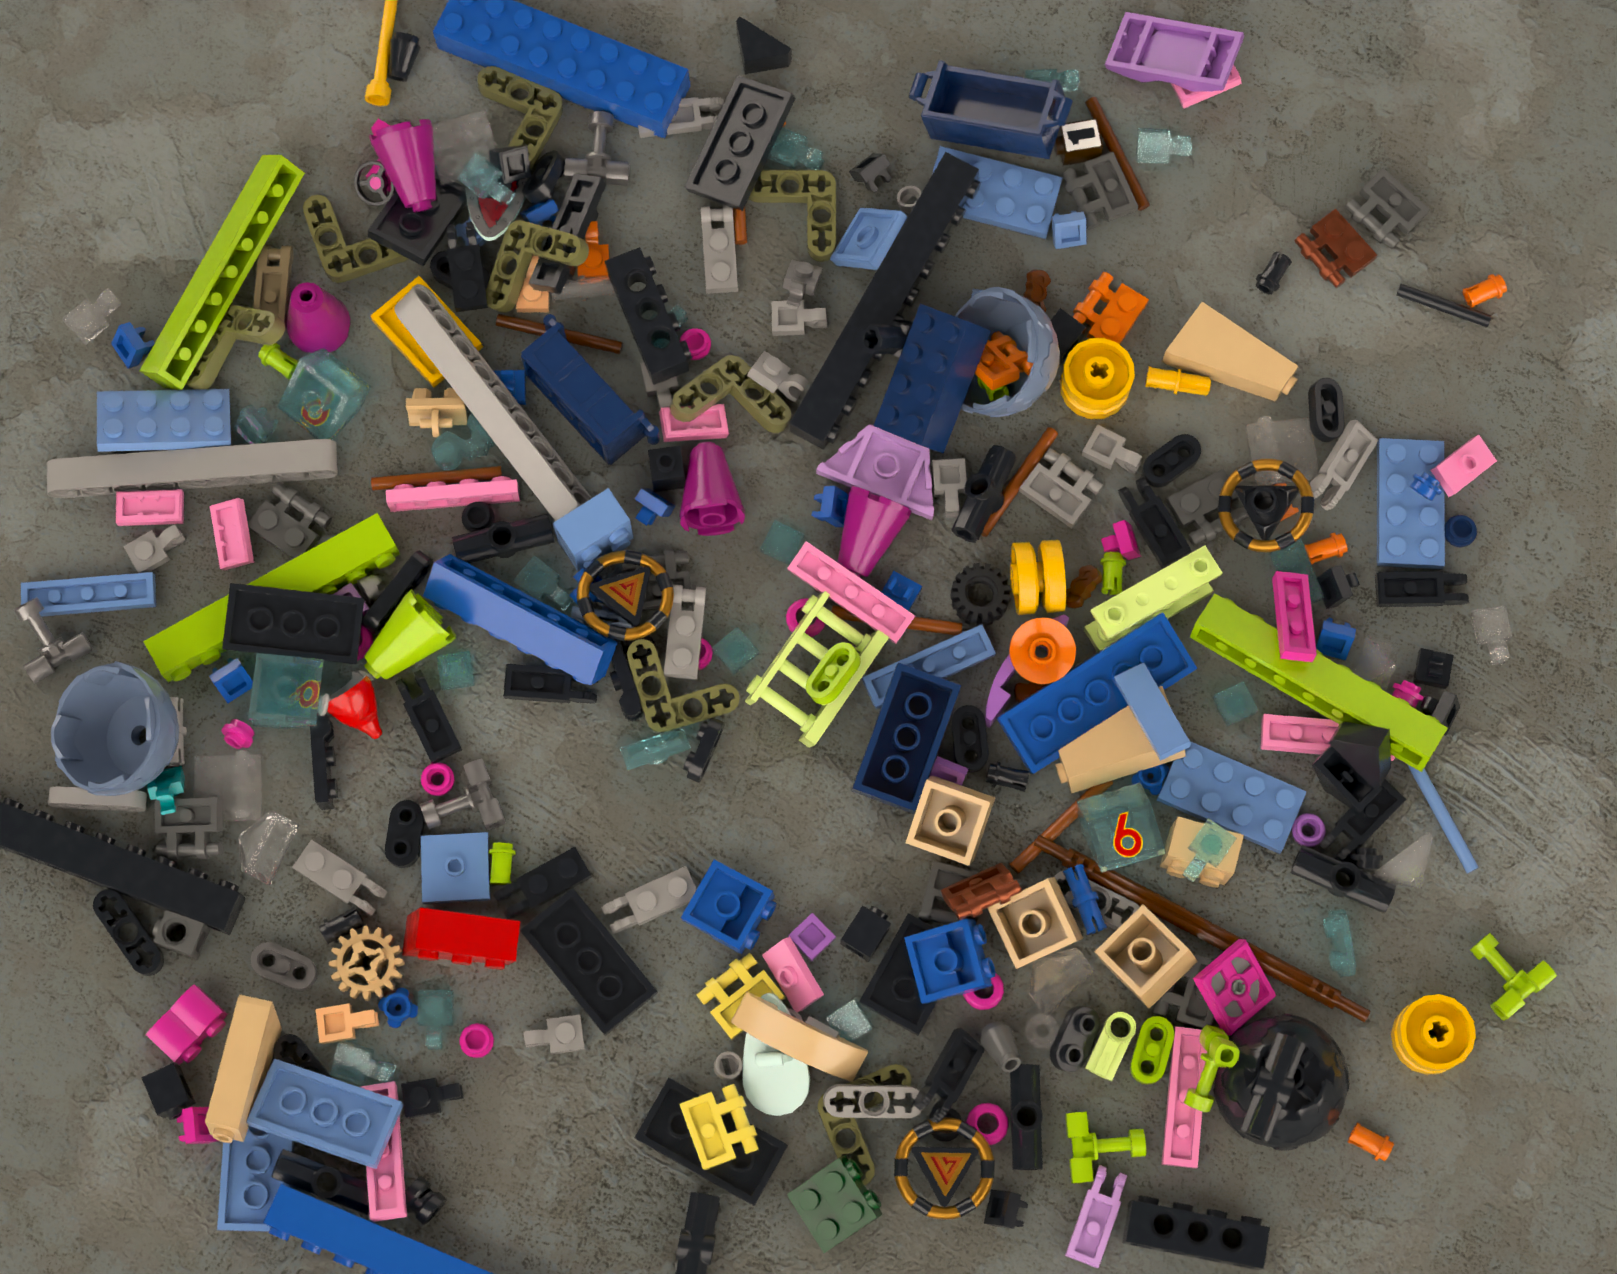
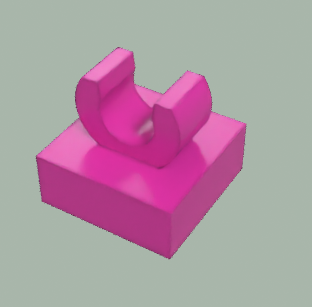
M1126 520L1113 523L1115 535L1101 539L1104 551L1121 552V555L1128 560L1141 557L1132 525Z
M209 1107L182 1109V1115L177 1118V1123H183L184 1135L178 1136L179 1141L185 1142V1144L218 1142V1140L212 1137L205 1123Z

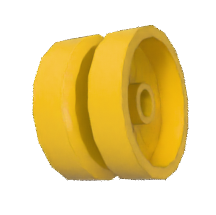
M1090 338L1078 343L1068 353L1060 378V392L1066 406L1077 415L1088 419H1105L1116 414L1127 401L1135 377L1134 363L1128 351L1115 341L1106 338Z
M1058 539L1041 541L1038 547V562H1036L1034 547L1030 542L1012 543L1010 579L1017 614H1035L1039 605V593L1042 606L1047 613L1064 612L1066 607V580L1060 541Z
M1441 994L1426 995L1403 1008L1395 1018L1391 1031L1393 1049L1399 1060L1412 1071L1425 1075L1440 1074L1463 1062L1472 1051L1476 1037L1474 1021L1466 1007L1454 998ZM1429 1031H1434L1436 1037L1431 1038L1429 1035Z

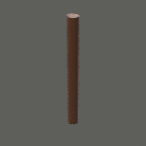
M1089 98L1085 101V104L1092 118H1097L1100 134L1109 152H1114L1137 202L1138 210L1142 211L1148 208L1150 204L1097 98Z
M498 314L496 318V326L537 336H541L546 332L545 326L542 323ZM565 329L566 339L569 343L621 354L623 342Z

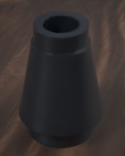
M395 32L394 38L390 39L389 78L397 81H407L421 48L418 45V37L404 32Z

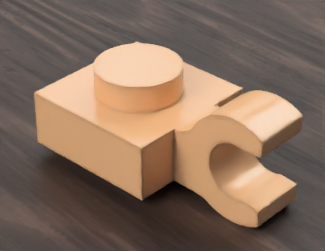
M534 255L532 256L516 303L517 312H549L550 292L534 290L528 284L539 257Z
M351 1004L316 1009L319 1043L321 1044L356 1039V1028L380 1026L378 1012L374 1010L353 1013Z

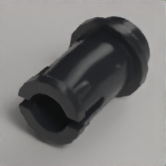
M1274 252L1263 273L1257 275L1256 287L1263 293L1271 295L1274 291L1279 290V282L1292 263L1291 259L1285 254H1282L1279 259L1280 252Z
M997 761L996 764H989L986 783H991V787L994 788L996 785L1025 792L1029 771L1001 766V762Z
M354 906L330 921L324 919V924L320 925L319 929L328 944L333 941L337 944L339 943L338 938L340 936L343 937L350 933V929L357 930L365 926L357 908Z

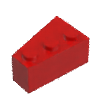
M420 907L407 915L402 956L418 957V959L429 961L445 959L459 965H472V962L485 963V968L503 970L505 965L516 962L520 921Z

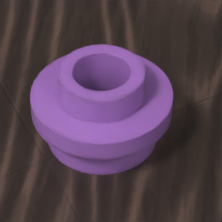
M1310 813L1297 817L1291 829L1294 840L1299 845L1306 847L1318 845L1323 840L1326 832L1323 821L1318 816ZM1310 826L1314 832L1313 836L1304 835L1302 827Z

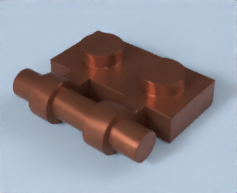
M1336 208L1311 227L1310 233L1316 238L1315 240L1311 241L1305 233L1300 234L1294 240L1301 248L1300 253L1306 260L1310 259L1320 270L1319 275L1325 281L1329 280L1335 288H1338L1346 280L1339 273L1340 270L1343 269L1352 278L1377 257L1373 249ZM1325 248L1335 260L1330 262L1320 250Z
M1002 863L940 890L944 901L953 912L955 911L959 920L970 915L974 918L983 914V909L996 903L1003 905L1011 901L1010 897L1022 892L1018 881L1013 880L1011 872Z

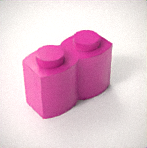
M194 984L151 1027L146 1036L174 1063L179 1065L184 1061L189 1063L201 1052L202 1048L199 1045L207 1036L213 1038L224 1028L226 1023L223 1020L228 1014L199 986Z

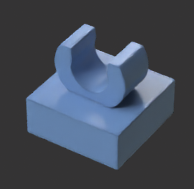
M1071 211L1070 214L1059 215L1056 213L1052 216L1053 244L1055 249L1087 244L1086 217L1084 212Z

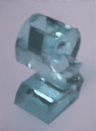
M473 414L469 416L467 421L471 438L465 440L447 431L438 436L433 442L431 452L439 468L443 470L456 469L461 464L463 457L472 461L476 457L487 456L488 451L495 446L492 438Z

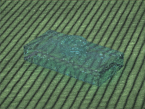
M1301 538L1282 550L1269 552L1276 571L1308 575L1311 604L1324 599Z
M683 727L623 746L620 748L627 770H631L648 763H662L669 756L689 750L691 747Z

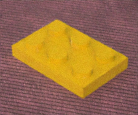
M418 276L370 315L376 326L434 388L445 379L403 325L394 310L395 305L416 284L424 285L430 289L478 351L483 346L427 283Z

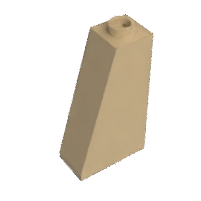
M1201 302L1167 348L1162 360L1168 366L1195 375L1209 377L1213 381L1276 401L1281 393L1288 395L1298 381L1294 377L1298 365L1204 302Z
M1160 686L1159 689L1170 706L1164 689ZM1127 706L1059 749L1061 763L1055 764L1061 783L1068 782L1071 793H1075L1137 773L1141 770L1143 771L1186 757L1184 749L1160 761L1130 707Z
M239 995L205 1120L210 1134L218 1141L231 1143L233 1140L241 1142L245 1140L249 1128L246 1122L264 1083L274 1055V1045L282 1031L272 1001Z

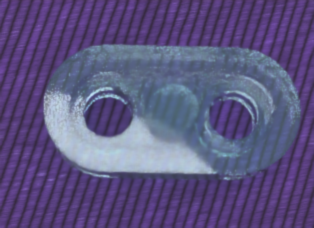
M1344 909L1329 910L1328 917L1323 919L1325 936L1326 938H1331L1333 951L1329 952L1332 971H1337L1340 977L1354 976L1356 973V962L1347 914Z

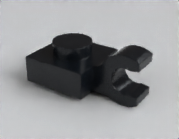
M436 1078L401 1083L405 1117L408 1119L442 1113L441 1102L464 1099L462 1085H459V1083L438 1087Z

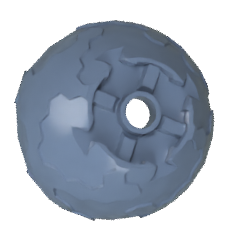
M992 287L974 294L957 312L955 317L991 330L988 337L989 341H991V336L996 331H1000L1004 336H1010L1016 342V347L1020 351L1028 353L1027 362L1033 363L1029 376L1025 372H1020L1019 380L1005 385L1009 390V396L1005 395L992 402L986 390L979 386L977 375L974 374L961 409L971 414L977 413L990 417L1009 416L1024 411L1032 406V403L1038 400L1044 391L1048 390L1056 377L1060 364L1057 334L1044 310L1029 299L1016 293L1015 290Z
M117 661L94 667L81 675H77L63 692L59 700L56 718L51 727V743L55 751V761L58 768L66 774L74 785L87 790L88 793L99 796L123 795L149 784L163 772L165 766L169 765L179 741L177 712L169 693L158 680L142 669ZM146 728V740L141 744L139 736L141 731Z

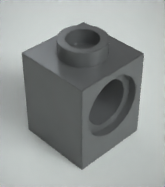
M166 910L164 916H160L154 925L152 935L155 938L153 942L162 948L198 960L210 928L202 922ZM185 926V937L179 942H173L171 938L173 930L176 927Z

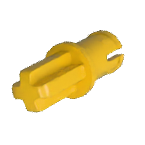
M1149 366L1145 387L1174 391L1173 394H1177L1180 391L1206 396L1210 391L1211 379L1205 376L1181 373V369L1169 371Z

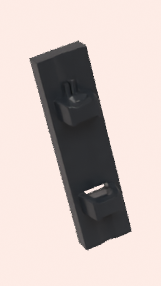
M574 174L552 229L567 232L584 239L591 221H596L599 215L596 208L606 187L602 177ZM551 235L548 236L543 251L551 247L553 241ZM563 245L562 250L568 253H575L576 247L571 248ZM539 257L528 284L534 290L561 294L567 278H573L576 268L575 266Z

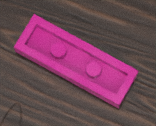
M1276 571L1272 578L1280 659L1313 662L1317 653L1308 575Z

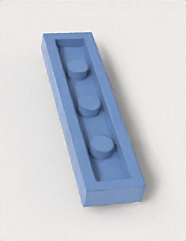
M153 572L25 582L21 583V605L37 597L44 607L39 612L41 617L156 607L155 575Z
M981 624L898 662L945 679L994 657L996 653ZM898 662L862 677V682L875 709L882 706Z

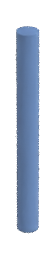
M1407 764L1466 873L1468 874L1478 869L1479 867L1426 770L1423 769L1420 772Z

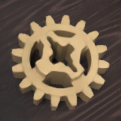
M368 926L363 927L362 934H358L354 929H350L351 938L347 940L340 936L338 939L343 946L341 949L332 948L331 950L337 956V960L330 961L329 966L338 970L331 977L334 981L342 980L339 986L342 992L351 988L350 997L356 999L362 993L364 1000L370 1001L371 993L373 992L379 998H383L382 989L387 987L390 990H394L395 987L391 980L393 978H402L401 973L396 970V967L405 965L403 959L396 958V955L402 952V949L399 945L391 947L395 938L390 934L383 939V930L379 927L375 930L374 934H371ZM365 942H375L384 948L373 950L368 948ZM353 948L354 952L350 961L345 963L349 951ZM366 956L374 960L370 963L371 969L367 971L363 967H359L364 964L362 958ZM389 963L385 975L381 978L380 973L383 966ZM362 977L366 979L368 985H359L350 979Z

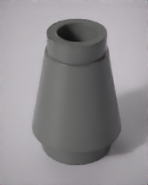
M995 1021L986 1025L981 1031V1045L1004 1072L1016 1070L1020 1066L1021 1060L1012 1029L1001 1021Z

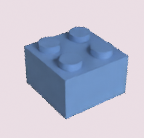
M609 488L553 522L557 541L578 572L582 568H587L594 560L605 554L626 549L631 543L630 540L633 539L630 519Z

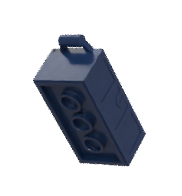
M941 60L938 62L936 71L916 73L909 93L911 100L917 101L924 106L921 118L930 139L1050 159L1059 128L1066 125L1073 103L1070 98L1065 97L1060 80L1053 79L1051 83L1019 76L949 66L945 61ZM930 78L932 81L926 99L921 98L927 79Z
M546 315L543 320L546 332L521 352L525 373L530 381L608 465H612L645 436L649 444H658L660 441L659 428L649 422L642 409L634 413L569 344L566 339L564 325L561 322H557L554 315Z

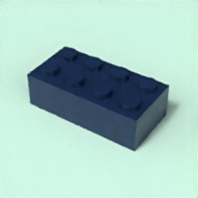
M920 304L873 426L920 446L944 453L991 330Z
M898 662L851 791L914 814L925 782L931 772L961 685Z

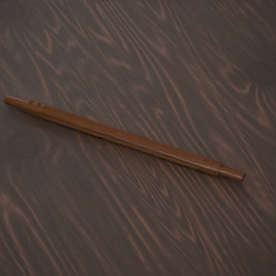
M1040 834L1034 843V846L1040 848L1041 851L1062 861V866L1066 868L1072 867L1073 872H1075L1074 868L1076 865L1083 864L1089 880L1135 902L1139 907L1144 905L1156 916L1222 951L1228 949L1238 939H1242L1071 847L1068 850ZM1247 941L1265 974L1331 1009L1336 1007L1365 1023L1371 1012L1369 1009L1342 996V991Z

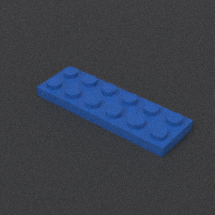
M1163 612L1080 663L1060 680L1049 683L996 717L1030 774L1036 773L1058 759L1059 749L1128 706L1115 683L1114 676L1144 663L1157 686H1162L1165 690L1197 669Z

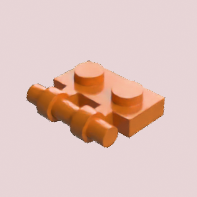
M1103 272L1099 279L1093 280L1088 290L1090 292L1084 301L1079 302L1074 308L1073 318L1081 324L1086 322L1092 326L1087 338H1106L1121 344L1147 306L1149 299L1121 283L1116 292H1113L1108 288L1113 280V276ZM1099 300L1107 303L1101 315L1093 311Z
M1000 331L992 334L991 341L987 340L975 374L992 391L1019 380L1020 372H1025L1029 376L1033 363L1027 362L1028 353L1020 351L1016 347V342L1010 336H1004Z

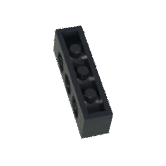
M639 247L605 260L606 272L653 385L688 372L687 360L692 359L686 341L680 342L677 337L676 331H679L680 327L674 312L667 313L664 303L668 302V298L663 285H656L652 277L657 272L651 257H644ZM637 282H641L646 285L645 288L641 291H633L630 289V287ZM649 310L658 313L655 318L650 320L642 318L643 313ZM661 338L670 341L664 348H657L653 345L656 340Z
M1139 1196L1138 1201L1132 1200L1129 1202L1122 1244L1259 1271L1264 1269L1270 1227L1262 1226V1219L1241 1216V1220L1236 1221L1227 1219V1212L1207 1209L1206 1214L1193 1212L1192 1205L1173 1202L1172 1208L1160 1206L1159 1199ZM1159 1215L1165 1216L1170 1221L1171 1229L1167 1235H1161L1154 1229V1219ZM1192 1222L1201 1224L1205 1230V1236L1201 1242L1193 1241L1188 1235V1227ZM1226 1229H1232L1238 1234L1239 1243L1234 1249L1228 1248L1223 1243L1222 1235Z

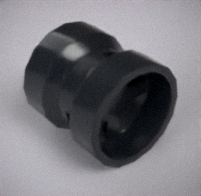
M423 1176L417 1178L405 1191L406 1208L412 1209L416 1213V1219L423 1225L427 1224L447 1201L440 1192H434L430 1189L429 1182Z

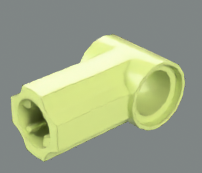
M1116 1012L1107 1018L1085 1066L1086 1070L1109 1081L1113 1080L1127 1047L1136 1032V1022L1132 1016L1125 1012ZM1122 1019L1128 1024L1129 1031L1125 1037L1119 1038L1113 1035L1110 1027L1113 1020Z

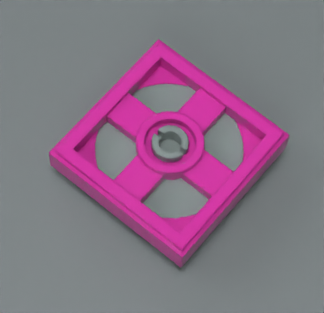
M1238 939L1193 977L1219 1027L1227 1035H1232L1276 997L1272 986L1245 939Z

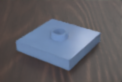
M860 208L831 255L830 260L836 266L877 270L908 217L898 210Z
M488 832L421 836L423 904L491 900Z

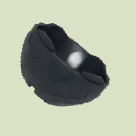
M1284 1013L1282 1015L1261 1018L1238 1028L1232 1035H1229V1041L1234 1042L1239 1048V1059L1232 1068H1218L1213 1089L1219 1111L1228 1125L1243 1139L1246 1138L1255 1144L1271 1147L1278 1151L1297 1149L1299 1146L1315 1142L1329 1133L1340 1119L1339 1116L1344 1108L1350 1085L1345 1057L1330 1034L1306 1018ZM1279 1032L1297 1038L1306 1045L1296 1069L1299 1074V1080L1294 1085L1284 1109L1281 1108L1269 1142L1266 1143L1246 1136L1239 1129L1252 1098L1250 1091L1260 1067H1264L1276 1033Z

